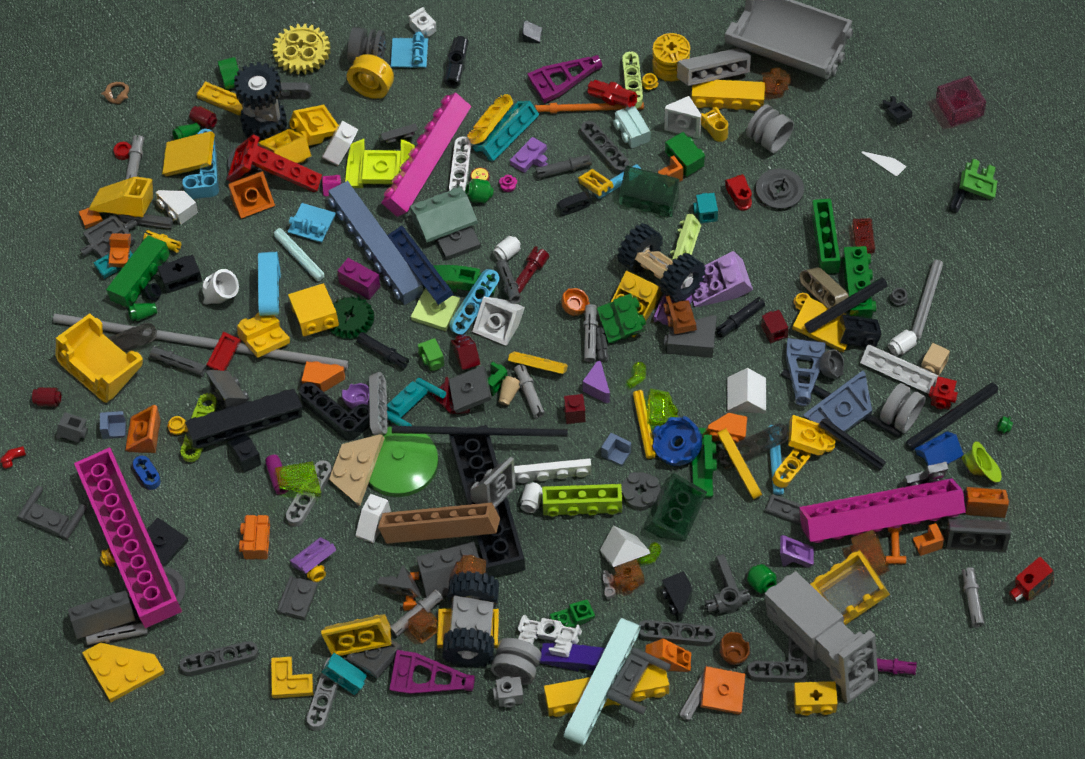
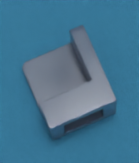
M123 411L100 413V432L103 439L126 437V419Z
M610 433L601 447V457L619 466H623L631 453V442L613 433Z

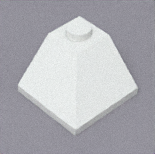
M484 296L472 332L503 345H508L520 324L525 307L512 304L508 300Z

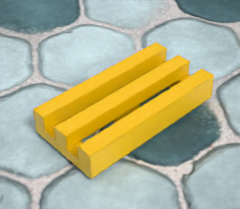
M593 169L578 177L580 184L598 196L602 195L601 191L607 192L608 187L610 189L614 188L613 182Z

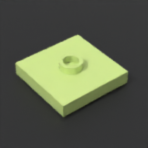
M425 288L411 315V320L447 331L450 321L459 306L460 298L451 296L438 305Z

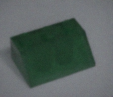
M626 165L619 193V204L641 209L645 212L657 213L661 216L673 217L679 201V179Z
M673 473L664 481L643 529L662 539L685 542L707 491Z

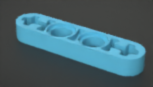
M486 269L481 273L450 321L452 332L463 334L468 330L478 315L483 297L477 299L475 292L481 288L484 291V296L489 297L499 282V274L496 271ZM487 275H492V282L488 281ZM481 283L486 284V286H489V288L487 289L486 287L482 286ZM471 304L474 311L472 314L467 315L465 307ZM462 314L464 317L468 318V320L463 319L462 317H460V315ZM456 322H461L463 327L457 329Z

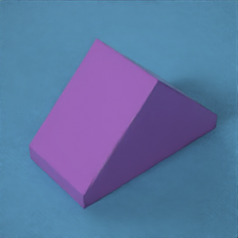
M597 361L583 380V392L604 403H610V392L601 361Z

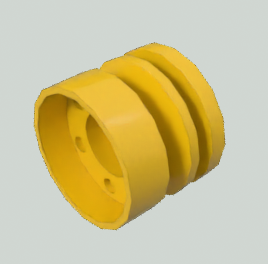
M675 33L661 35L655 40L652 54V68L655 75L664 81L680 80L677 78L678 61L690 58V44L685 37Z

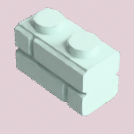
M635 106L616 111L613 123L616 130L620 129L625 144L628 143L631 148L640 146V144L650 141L651 131Z

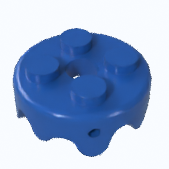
M686 416L681 418L670 417L664 425H657L653 430V449L659 458L669 465H685L695 459L701 450L702 434L699 428ZM682 438V445L674 446L675 441Z

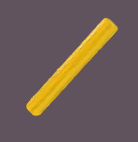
M634 391L633 397L646 458H655L656 452L653 449V437L643 391Z

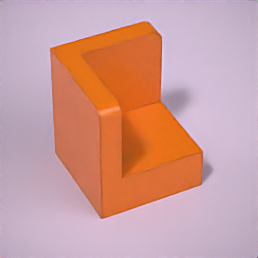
M673 155L670 157V165L658 171V177L669 188L683 180V166Z
M935 523L929 525L926 534L914 537L913 542L920 556L942 549L944 538Z

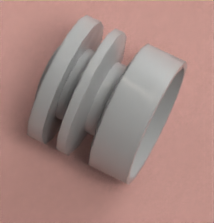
M763 105L751 118L746 130V136L753 139L756 143H761L771 153H776L785 145L792 134L794 121L784 114L779 115V112L770 105Z

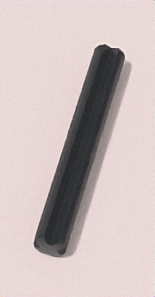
M826 418L820 421L818 426L823 431L878 470L884 467L886 461Z

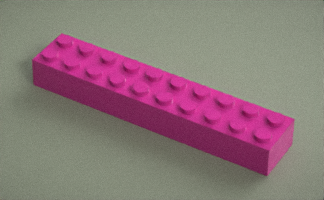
M109 447L74 463L144 627H150L181 613V607L111 448Z

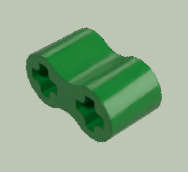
M232 57L217 61L225 90L235 88L234 78L235 75L238 76L237 72L239 71L236 58Z

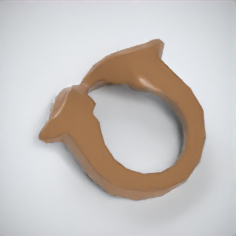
M113 82L106 87V90L101 95H104L110 103L120 104L125 99H128L129 87L123 82ZM116 85L123 86L125 89L116 99H113L111 88Z

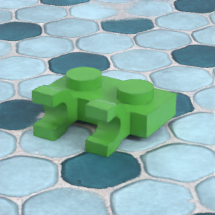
M972 159L971 163H966L965 170L962 171L960 188L992 200L995 198L997 181L993 179L995 167L988 165L987 169L983 168L980 175L977 173L980 161Z

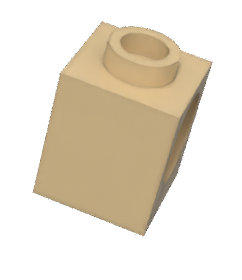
M932 343L923 358L921 368L940 376L948 362L950 351Z

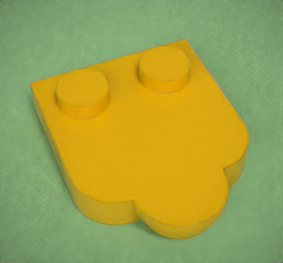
M792 415L790 418L788 446L815 455H823L825 451L831 452L834 450L835 439L819 428V423Z

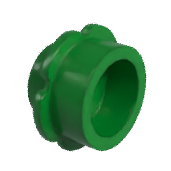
M1002 416L1000 418L997 430L1001 434L1010 432L1013 422L1010 421V416Z

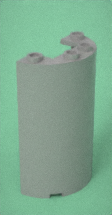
M746 0L745 10L737 23L731 22L727 29L725 42L828 79L831 75L836 74L838 63H842L844 59V48L847 40L853 34V29L851 28L852 20L795 0Z

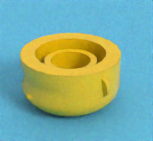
M365 54L355 58L353 65L347 72V80L358 93L369 98L381 99L387 95L394 81V73L390 65L382 58Z

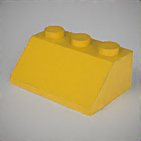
M385 614L326 626L321 631L331 654L336 653L339 656L391 645V628Z

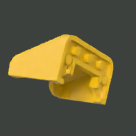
M89 313L56 337L55 355L63 368L100 400L107 403L118 394L141 368L143 358L138 352L129 351L127 354L103 334L102 322Z

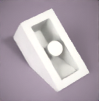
M342 121L336 128L322 158L339 166L358 129Z
M373 494L369 495L361 511L356 531L357 538L374 544L380 533L378 526L382 513L391 512L388 500Z

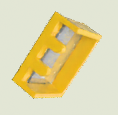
M860 550L851 553L842 563L832 566L830 571L824 575L817 576L814 582L810 584L844 616V625L890 595L866 556Z

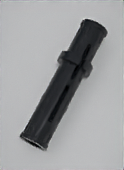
M757 297L739 312L730 315L724 323L716 327L717 334L723 338L733 329H738L741 323L765 307L764 300L761 297Z
M364 332L359 334L361 339L357 338V343L384 357L387 362H392L402 369L407 367L405 362L409 363V358L397 353L396 349L387 347Z

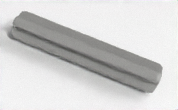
M704 672L680 712V716L684 720L691 719L701 702Z

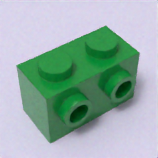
M684 132L665 142V153L669 158L673 155L683 166V174L686 177L704 167L705 154L703 150L698 149L693 139Z

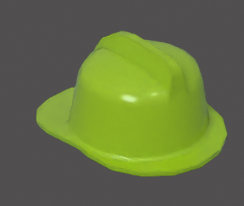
M974 442L972 449L962 456L967 469L973 475H986L991 481L1000 482L1002 475L998 465L986 452L982 444Z

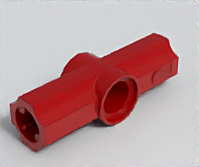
M594 80L588 84L587 92L590 96L600 98L611 106L619 104L630 108L637 103L638 95L636 92L624 89L615 82L611 81L608 84Z

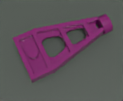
M595 55L593 57L543 66L527 73V76L543 103H546L561 96L593 71L603 68L599 56ZM580 66L582 72L576 76H572L568 71L569 68ZM559 72L564 73L567 78L566 81L560 85H555L550 75Z
M397 650L390 691L406 694L453 690L473 692L475 675L464 674L418 653ZM421 665L431 670L432 674L429 682L414 683L413 676L416 666ZM438 671L449 673L452 676L451 683L448 685L436 684V673ZM464 678L466 679L465 686L462 685V680Z

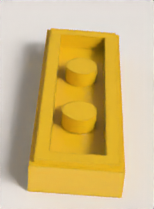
M205 81L196 94L198 99L241 116L243 107L235 93Z
M515 351L510 353L508 361L561 374H564L568 367L565 363Z

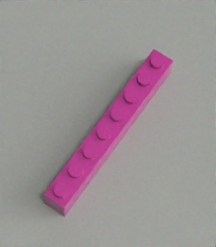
M456 92L446 95L441 100L442 105L433 113L434 118L425 126L424 129L426 131L417 139L416 142L418 144L409 152L408 156L410 157L401 165L400 173L393 178L392 186L384 193L385 197L381 203L397 217L407 213L471 108V105Z

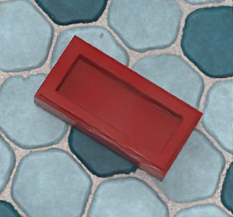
M223 331L206 364L207 367L226 371L241 340Z

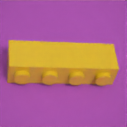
M712 80L692 85V101L698 108L717 107L718 109L757 111L764 105L765 82Z

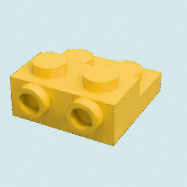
M325 105L294 110L289 121L291 129H296L298 133L306 136L308 146L323 143L324 138L333 136L336 128L339 126Z
M258 312L255 317L249 320L246 318L242 319L237 325L238 337L257 358L290 343V337L281 329L280 322L274 315L260 316Z

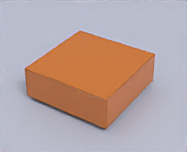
M89 208L79 211L85 229L103 221L100 213L97 211L89 210Z

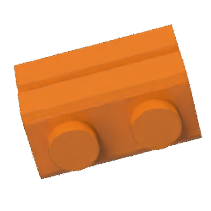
M246 515L245 522L241 523L240 527L241 535L244 536L243 540L239 542V551L243 552L244 559H267L270 534L269 516Z

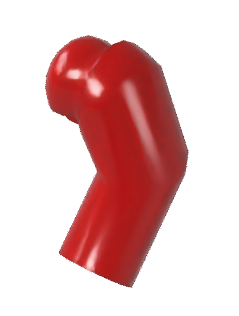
M24 446L10 449L0 458V463H2L4 469L12 467V459L26 455Z

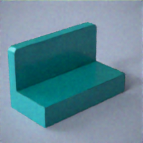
M336 653L332 654L321 672L353 695H356L365 684L364 680L367 677L364 672Z

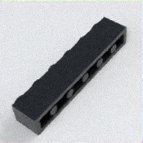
M295 389L283 390L280 393L271 396L267 395L258 400L247 401L238 406H230L218 412H210L198 418H191L185 421V434L192 450H196L301 418L303 406Z

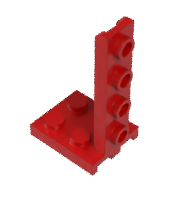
M252 135L236 148L226 179L234 182L241 178L243 174L248 173L251 166L254 165L309 191L316 192L318 191L322 174L258 146L260 137Z

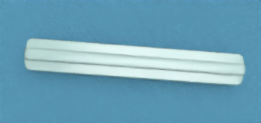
M278 228L274 231V237L316 281L319 282L325 277L324 272L283 229Z

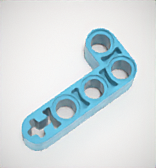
M202 129L201 131H199L198 134L209 132L211 130ZM215 139L211 166L200 168V174L188 175L182 181L184 191L192 199L213 197L219 192Z
M278 252L258 253V306L260 316L279 315L280 264Z

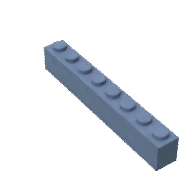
M346 181L328 190V202L331 208H335L339 219L345 221L349 233L354 234L359 247L365 249L367 258L374 262L376 271L382 273L386 285L392 287L396 299H400L405 305L421 297L423 284L350 183Z

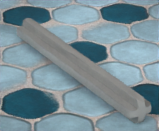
M935 259L933 261L912 332L915 333L917 339L921 338L943 267L941 260Z

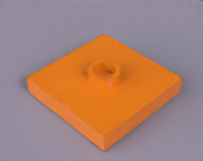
M706 666L704 668L700 707L740 715L742 713L745 674Z

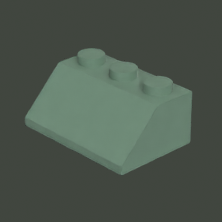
M461 187L451 189L448 192L435 195L432 198L419 201L410 206L413 222L426 242L478 223L468 196Z

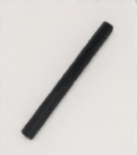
M991 382L908 439L906 441L907 448L914 450L997 393L998 386Z

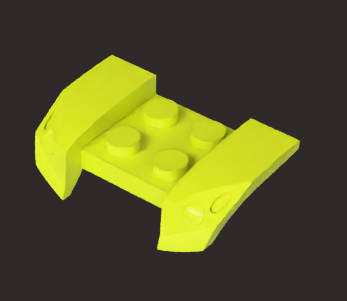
M365 139L352 143L348 151L345 182L348 181L353 188H363V184H393V178L400 173L401 165L410 157L408 156L409 152L416 146L401 139V151L365 150Z

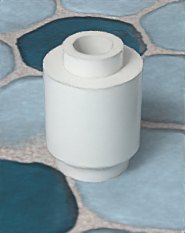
M512 236L505 238L495 246L493 250L495 258L498 261L509 260L520 251V241Z
M904 330L890 340L888 348L895 356L903 355L917 345V337L914 332Z
M532 482L524 487L520 508L525 512L534 513L539 508L543 491L538 483Z

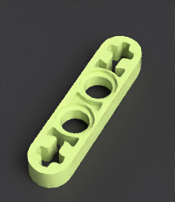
M626 52L623 55L625 89L636 92L638 96L635 107L639 108L643 104L639 57L635 52ZM629 60H632L633 65H629ZM631 71L636 72L635 75H628L627 73ZM632 84H634V85H637L638 87H637V88H630L629 86L632 85Z

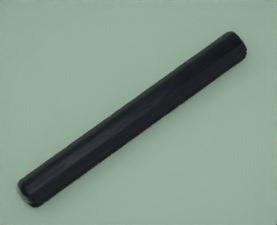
M881 277L806 322L804 324L805 329L808 333H812L886 288L888 286L886 280Z

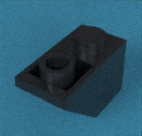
M684 571L663 579L662 588H660L663 599H667L670 604L668 605L672 616H676L678 622L683 620L692 597V586Z

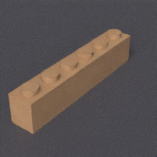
M491 502L382 513L378 528L386 543L495 534L500 517Z

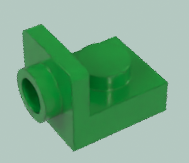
M492 362L490 364L492 375L488 378L491 395L494 396L501 389L502 380H505V377L508 375L503 365Z

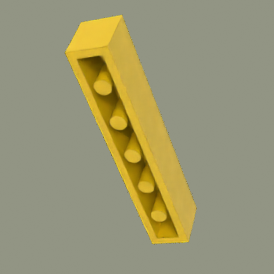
M654 665L648 666L630 700L639 702L649 697L660 698L669 694V681L666 671ZM591 677L544 686V696L549 716L560 717L566 713L574 712ZM607 698L603 708L607 705L621 704Z

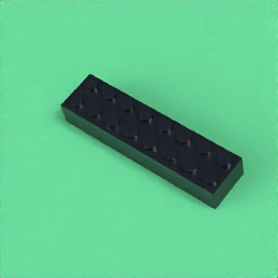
M449 435L450 447L466 505L475 504L471 500L472 486L476 482H480L488 470H493L498 465L490 435ZM507 497L495 508L500 517L497 532L495 534L475 535L484 572L488 574V577H497L525 570V559Z

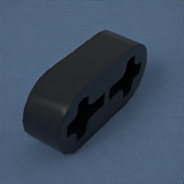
M580 192L560 200L556 207L560 215L566 216L587 208L592 203V200L587 192Z

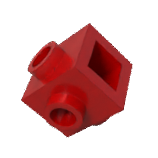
M938 376L936 385L931 386L929 397L932 398L931 405L939 409L950 410L951 403L956 402L958 392H955L957 381Z

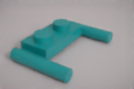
M417 378L415 382L412 381L387 404V420L398 426H412V424L401 419V417L423 398L428 391L440 398H445L446 391L421 378Z

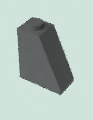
M717 315L695 320L697 327L695 331L674 334L673 328L669 327V335H665L664 338L667 354L713 358Z

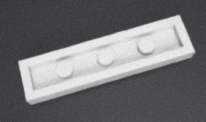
M867 345L860 362L928 394L930 393L931 386H935L938 375L871 345Z
M591 459L514 466L515 482L527 483L528 481L535 480L546 481L555 478L585 477L591 475Z

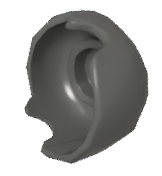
M836 349L824 352L819 359L821 373L828 378L842 376L844 374V358L842 354Z

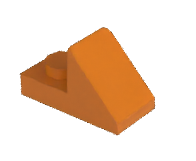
M111 234L109 238V267H124L129 260L131 234Z

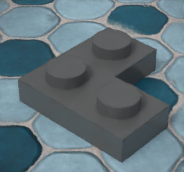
M947 462L929 465L924 472L906 475L902 480L903 486L908 487L942 480L948 471Z

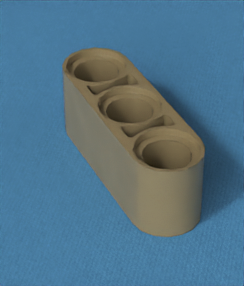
M816 267L801 271L799 276L801 284L828 309L849 297L848 293L821 268Z

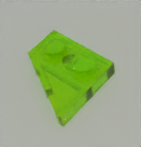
M650 388L648 391L647 424L662 426L667 422L668 418L678 417L679 411L673 404L669 392Z
M313 461L275 468V475L280 489L294 490L302 494L303 492L315 494V497H321V489Z

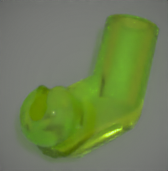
M643 362L634 363V376L626 381L630 388H633L646 378V366Z
M656 542L651 543L649 546L650 554L637 558V565L654 563L661 554V546Z

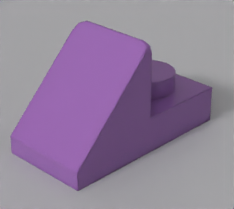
M784 535L780 536L782 566H786L791 562L808 568L814 565V547Z

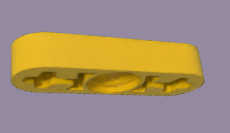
M794 448L775 471L772 477L773 483L780 488L787 487L808 462L811 453ZM798 455H803L800 459H797ZM787 464H793L796 469H790ZM785 473L786 477L781 479L780 477Z

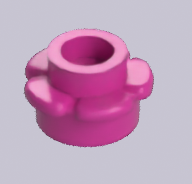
M505 175L499 180L500 187L505 192H511L516 187L517 179L512 177V175Z

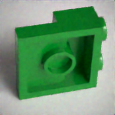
M630 293L614 299L611 303L597 307L609 344L645 331L644 325H646L643 314L640 315L638 311L640 303L637 296L634 297Z

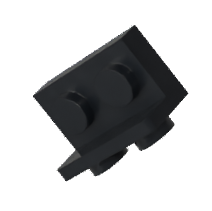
M841 315L840 324L843 333L840 337V343L867 347V345L877 346L882 335L877 319Z

